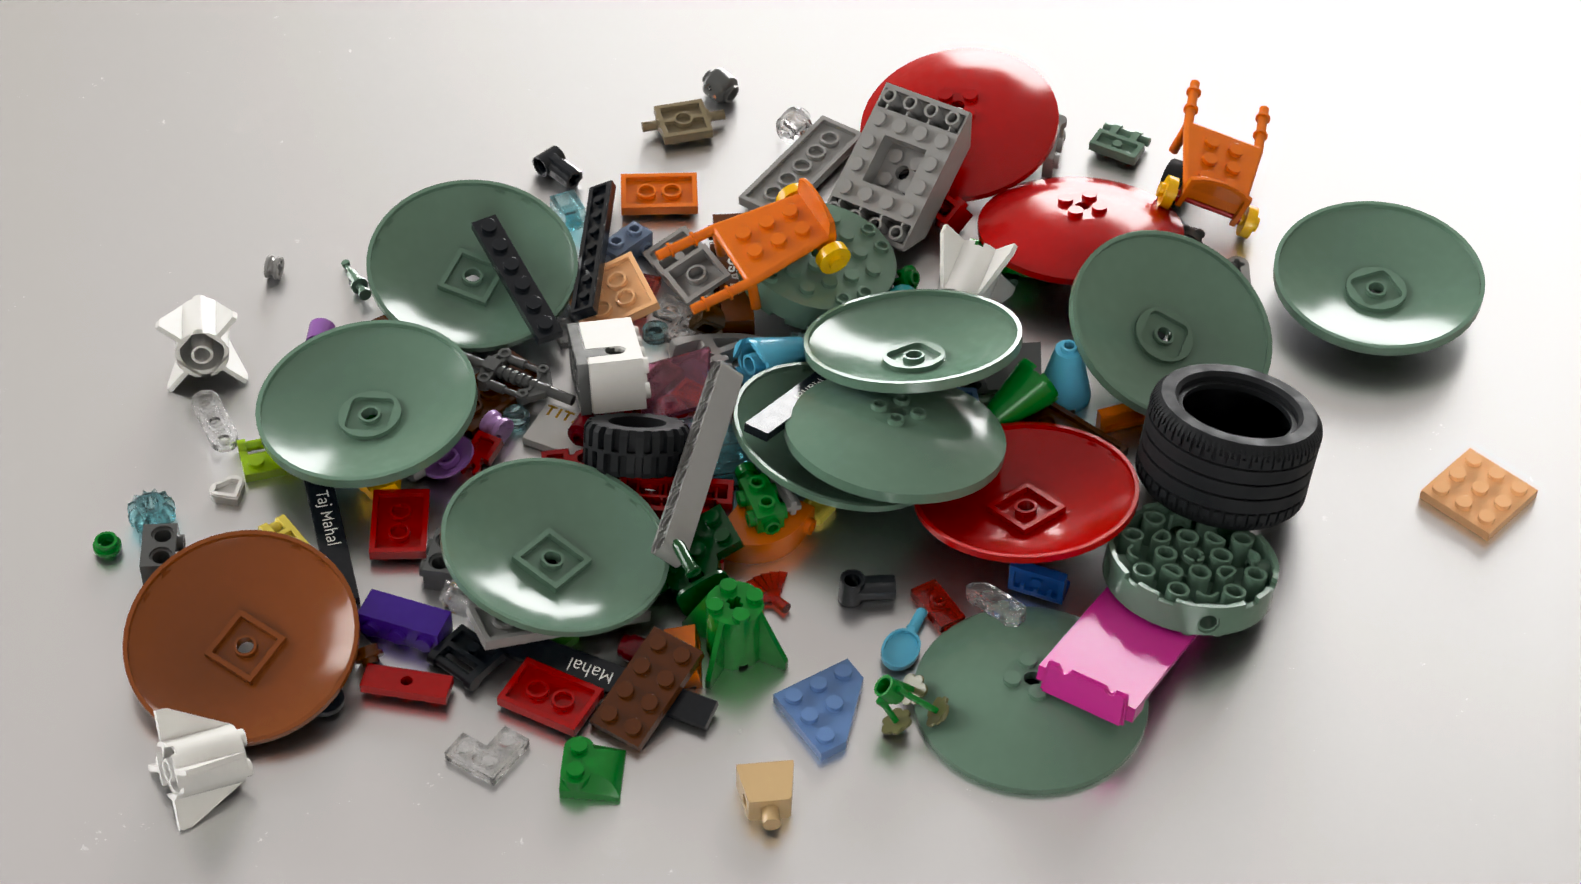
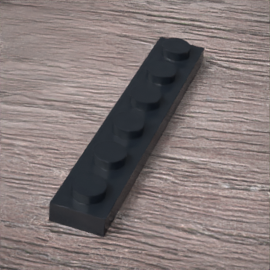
M496 214L472 222L471 228L538 346L563 337L561 326Z

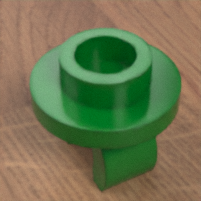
M906 265L902 269L897 270L899 278H895L894 287L906 284L914 289L917 288L920 282V275L913 265Z

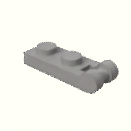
M1059 114V130L1055 144L1043 162L1042 177L1051 178L1053 169L1059 168L1060 154H1057V152L1062 153L1063 143L1066 138L1064 128L1067 126V117Z

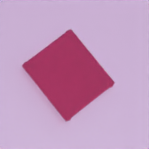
M706 347L649 363L647 380L650 383L651 398L646 399L647 409H641V414L649 413L676 417L696 411L707 375L710 371L711 349Z

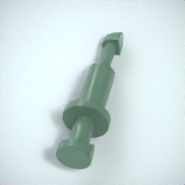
M343 260L341 264L348 271L347 276L351 281L352 291L358 293L361 300H368L372 293L368 288L367 280L360 277L355 269H351L349 260Z

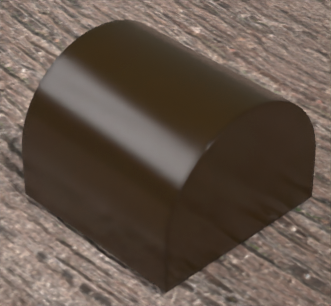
M714 305L710 307V311L704 310L692 316L688 329L700 334L717 333L725 327V315L718 306Z

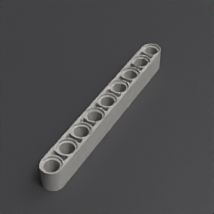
M721 360L711 367L707 375L651 548L652 554L674 568H678L681 563L672 548L673 540H682L688 550H690L744 377L743 374Z

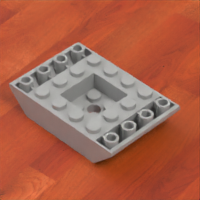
M886 82L827 204L847 209L874 224L886 237L891 247L905 252L926 237L971 145L972 113ZM905 169H909L907 178L899 180L900 173Z

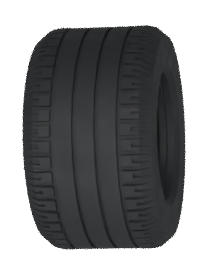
M1190 365L1166 375L1158 381L1152 390L1135 457L1136 472L1146 490L1155 500L1186 519L1227 530L1251 531L1266 529L1292 518L1302 507L1322 442L1323 426L1319 415L1309 400L1295 388L1277 378L1259 371L1233 365Z

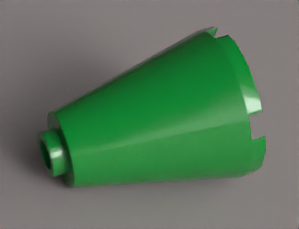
M1022 358L986 406L995 415L1000 424L1020 422L1059 399L1057 398L1058 392L1044 373L1040 375L1034 369L1037 366L1026 358Z

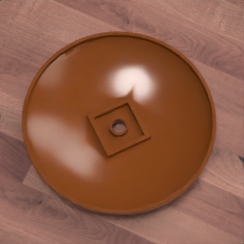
M239 530L210 536L183 548L159 566L147 579L134 599L126 619L122 643L123 661L129 683L137 699L154 719L153 711L168 708L230 723L236 729L242 728L245 731L247 746L259 745L274 741L302 728L315 719L336 698L345 685L357 657L360 641V621L355 598L345 577L337 566L315 547L300 539L272 531ZM245 642L254 644L253 649L248 653L238 651L240 645Z

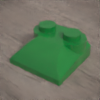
M583 736L570 738L564 745L560 771V798L620 802L626 750L594 745L589 738Z

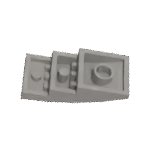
M684 225L642 254L668 287L689 306L699 300L700 297L705 296L731 279L732 276L709 247L702 242H699L697 247L692 245L676 253L673 258L669 256L661 261L657 259L655 251L665 247L666 243L672 244L689 236L690 230Z

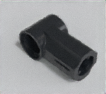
M552 146L533 158V166L540 176L546 177L550 175L566 188L574 189L582 179V171L568 162L562 150L557 146Z
M856 569L845 570L840 575L838 600L846 607H857L863 600L896 598L895 575H864Z

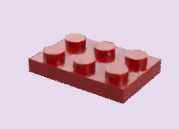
M378 489L373 491L369 544L370 560L427 558L430 489Z
M526 657L497 696V705L575 737L604 697V689Z

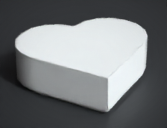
M228 476L224 481L215 482L210 486V498L215 503L239 506L245 492V483L241 476Z

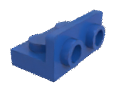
M1011 563L1009 567L1008 589L1062 605L1070 588V581L1067 580L1068 574L1033 563Z

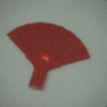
M770 571L769 573L755 576L746 582L762 590L764 606L772 605L783 613H787L790 610L791 604L780 597L788 572Z

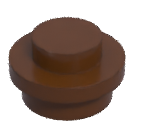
M376 643L363 646L358 649L355 662L356 664L362 663L363 667H366L367 663L377 664L380 662L379 657L384 655L383 650L379 649Z

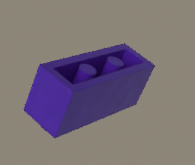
M371 589L358 611L361 633L370 637L388 640L397 645L412 647L421 652H430L453 632L451 611Z

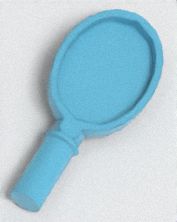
M917 608L906 628L894 630L885 638L881 648V660L888 669L893 671L905 670L917 660L921 648V641L918 636L919 628L928 614L924 608Z

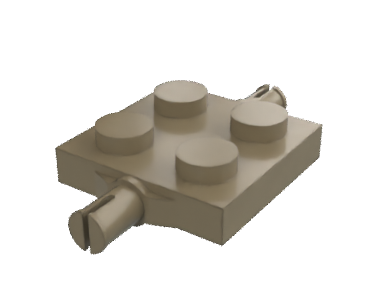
M702 99L654 106L655 120L641 122L643 132L657 130L662 135L665 145L713 138L711 121L725 120L726 116L724 109L710 112L704 106Z

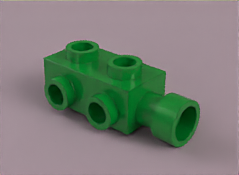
M741 463L734 471L739 482L736 500L740 508L745 507L747 510L745 511L746 523L749 528L755 527L757 534L763 532L768 535L775 534L784 527V520L788 518L785 503L780 502L778 499L776 484L774 482L771 483L765 473L759 474L754 463Z

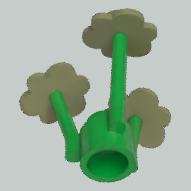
M909 673L905 676L904 682L887 674L882 676L875 684L874 692L878 696L876 704L881 706L888 715L882 720L884 725L881 731L885 735L891 733L898 735L912 723L910 718L911 712L908 709L895 708L892 710L889 704H899L901 702L906 706L912 703L913 705L924 707L929 710L926 724L930 728L934 725H939L949 714L947 697H937L933 705L921 699L928 692V687L924 684V677L922 675L916 676Z

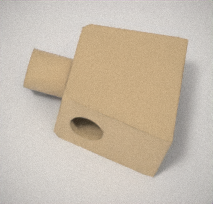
M793 760L736 765V787L747 818L751 821L762 820L763 828L766 830L778 829L781 826L780 818L791 816L794 777Z

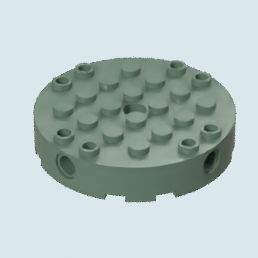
M827 203L825 204L835 221L836 241L843 242L851 253L848 264L836 273L825 274L815 262L818 250L815 249L757 284L761 300V310L770 316L774 313L784 318L785 324L804 330L819 316L838 305L860 297L889 292L893 287L897 272L894 251L886 237L874 224L847 209ZM737 271L739 281H742L743 278Z
M1159 502L1144 504L1141 510L1136 511L1125 529L1107 542L1102 572L1108 588L1116 599L1139 617L1158 626L1181 632L1184 635H1212L1220 637L1225 634L1245 630L1255 625L1266 615L1279 577V562L1273 548L1261 534L1255 535L1251 531L1227 530L1200 524L1172 512Z

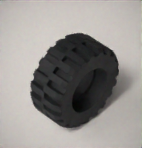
M632 412L594 415L588 418L584 424L583 463L596 468L604 475L608 473L613 477L642 479L674 477L690 428L685 421L665 415Z

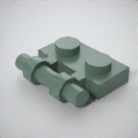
M1105 122L1103 128H1099L1090 140L1088 150L1134 166L1143 154L1145 146L1149 147L1151 138L1143 135L1141 131L1135 130L1133 132L1125 129L1121 124Z

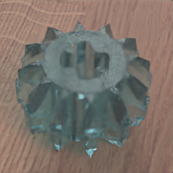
M154 488L152 492L147 493L143 490L141 496L133 495L132 502L128 503L129 523L132 527H135L138 533L143 532V524L172 523L176 518L175 502L172 500V497L167 495L166 491L158 493Z

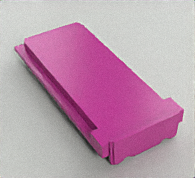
M1107 586L1039 664L1036 679L1042 681L1040 687L1042 691L1117 726H1123L1125 720L1133 723L1143 710L1145 700L1197 635H1184L1181 632L1158 626L1139 617L1118 601Z

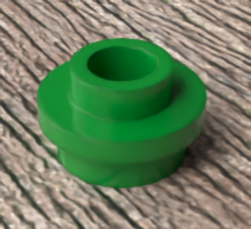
M110 531L99 533L93 542V551L101 558L113 557L122 548L120 538Z

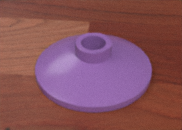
M462 436L448 453L425 468L426 475L433 479H444L463 470L469 464L474 454V447L471 441Z

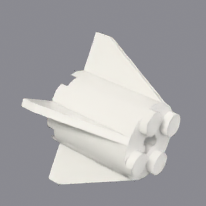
M948 224L943 225L940 232L938 289L971 293L989 298L1000 304L1010 298L1016 287L1001 274V271L1014 256L1018 246L1013 243L995 249L991 245L984 243L982 247L975 245L976 240H964Z
M196 295L157 321L156 330L175 341L176 362L168 381V391L173 392L188 374L194 377H202V374L211 373V376L223 370L244 384L248 381V374L229 340V328L237 320V313L215 300L206 298L203 295Z
M163 708L153 711L160 740L157 746L162 747V751L156 753L157 763L148 765L149 771L159 773L163 786L169 785L172 792L167 795L172 799L178 830L181 831L192 828L241 783L246 781L247 777L252 776L253 765L251 760L246 757L244 746H247V737L242 728L236 729L230 723Z

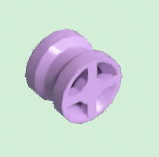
M497 410L488 411L479 425L480 431L501 438L503 442L509 438L514 428L513 421L507 417L502 418V414Z

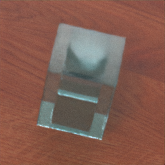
M574 189L550 196V208L562 219L569 232L583 228L586 214L585 207Z

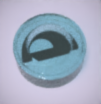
M659 320L645 323L642 328L643 340L650 345L665 343L669 338L668 325Z

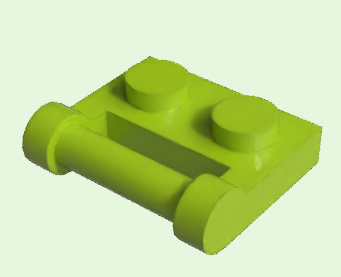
M245 439L236 440L246 483L290 474L273 461L266 451L248 454L251 451L265 449L261 439L245 441Z

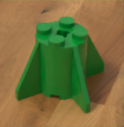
M730 577L722 579L720 584L715 586L682 622V626L695 624L699 637L706 639V651L709 654L710 661L705 678V688L711 689L724 669L736 671L739 670V666L747 664L749 668L758 661L784 671L788 668V658L764 616L763 592L751 584L736 581Z

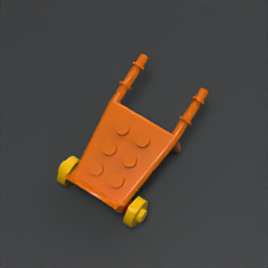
M1192 80L1190 87L1186 90L1188 99L1187 104L1183 107V112L1185 113L1183 125L1169 147L1170 153L1177 154L1183 145V184L1178 189L1180 179L1168 175L1164 182L1161 181L1156 191V196H1158L1157 204L1159 207L1169 209L1173 201L1179 207L1183 202H1187L1231 219L1230 226L1234 227L1237 224L1236 235L1247 239L1252 232L1257 230L1260 222L1258 217L1259 208L1250 205L1252 198L1249 194L1262 158L1264 143L1268 139L1266 129L1271 119L1269 108L1267 106L1259 108V113L1255 117L1257 127L1253 132V139L1255 141L1254 145L1194 123L1195 115L1198 113L1197 100L1201 96V90L1199 89L1200 82Z
M804 177L800 178L798 183H792L784 187L777 194L773 203L714 223L695 233L691 231L689 236L672 244L666 243L665 247L655 251L657 259L661 261L669 256L675 257L676 253L692 245L697 247L699 242L713 237L716 255L723 257L727 254L743 278L742 281L731 286L725 285L723 290L706 298L702 296L700 301L689 305L693 315L704 310L708 312L710 307L727 299L733 300V296L748 290L751 308L759 310L761 308V300L757 284L815 249L818 250L815 262L825 274L840 271L848 264L851 258V253L843 242L836 241L835 221L825 202L814 186Z

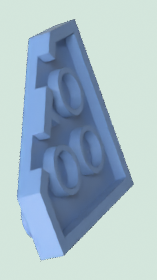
M847 658L773 694V702L819 760L823 761L845 750L847 747L864 678Z

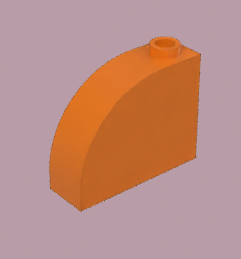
M800 501L802 508L796 510L795 515H790L788 512V518L784 520V527L777 533L768 535L765 532L757 534L755 527L749 528L745 519L746 508H740L737 505L728 518L745 547L724 559L742 564H761L775 561L788 555L798 547L807 535L813 533L816 527V520L814 519L815 507Z

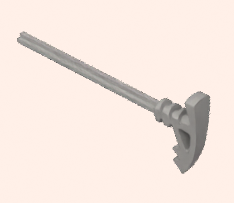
M712 333L676 337L670 341L669 357L675 366L699 357L706 368L707 374L711 367L719 360L735 369L732 362L738 360V357L733 359L736 343L747 337L763 336L742 333ZM769 478L771 483L774 482L776 484L778 497L781 502L785 503L787 512L790 515H795L796 510L802 508L796 494Z

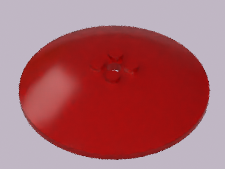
M959 48L920 57L889 75L868 100L863 111L860 132H862L886 82L971 112V145L949 189L951 191L949 196L953 199L958 196L965 202L988 198L1006 191L1024 181L1042 165L1050 154L1058 135L1059 110L1055 94L1050 85L1029 64L1016 57L994 50Z
M1067 176L1032 180L998 193L982 208L978 217L977 230L982 245L986 243L995 249L1013 243L1018 246L1006 267L1038 280L1073 285L1074 279L1085 261L1099 246L1108 240L1122 234L1141 230L1168 231L1184 235V227L1181 219L1171 207L1169 209L1159 207L1157 204L1158 198L1142 189L1106 179Z
M1013 422L1001 424L1006 436V453L1001 470L989 484L970 495L951 501L914 504L915 512L923 526L938 540L951 548L990 561L1019 564L1044 563L1084 554L1116 537L1125 529L1136 513L1139 504L1140 488L1139 479L1132 463L1120 450L1102 438L1080 429L1059 424Z

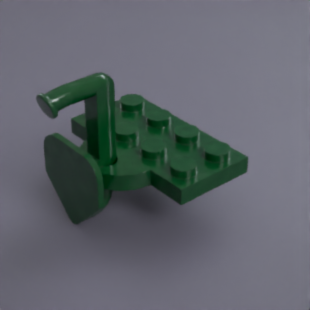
M720 504L700 515L690 550H688L682 540H673L672 548L681 565L678 568H674L669 564L665 585L660 594L670 589L677 595L676 601L685 616H688L715 586L720 584L722 579L729 578L727 572L722 570L720 560L745 547Z

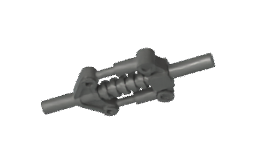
M502 348L497 354L488 355L485 360L464 352L471 365L480 369L477 382L478 389L481 391L493 390L502 395L508 394L515 397L519 405H527L547 397L571 406L575 403V395L553 387L550 368L546 364H541L538 367L529 364L527 360L512 355L509 348ZM512 365L522 370L528 369L537 373V377L534 379L530 375L527 376V374L507 366ZM498 378L500 380H504L507 383H511L512 385H517L518 387L523 389L514 391L512 389L507 388V385L497 382L496 380Z

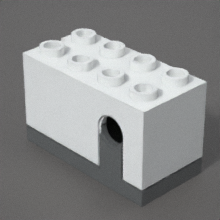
M631 317L567 324L570 370L581 416L592 415V413L603 414L647 409L646 399L651 398L650 383L647 380V373H649L648 357H646L645 348L642 346V338L639 336L638 326H633Z

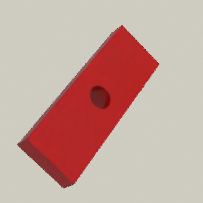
M367 663L360 683V692L447 705L454 684V677Z

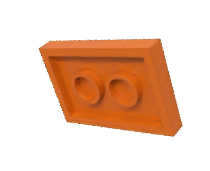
M697 172L621 174V215L698 214Z

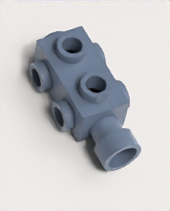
M632 221L608 239L605 263L630 251L635 260L641 255L643 256L642 253L653 246V232L636 221Z

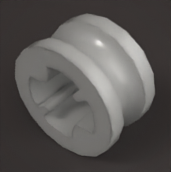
M268 255L264 264L265 278L273 276L274 279L279 280L284 270V258L278 256L275 259L273 255Z

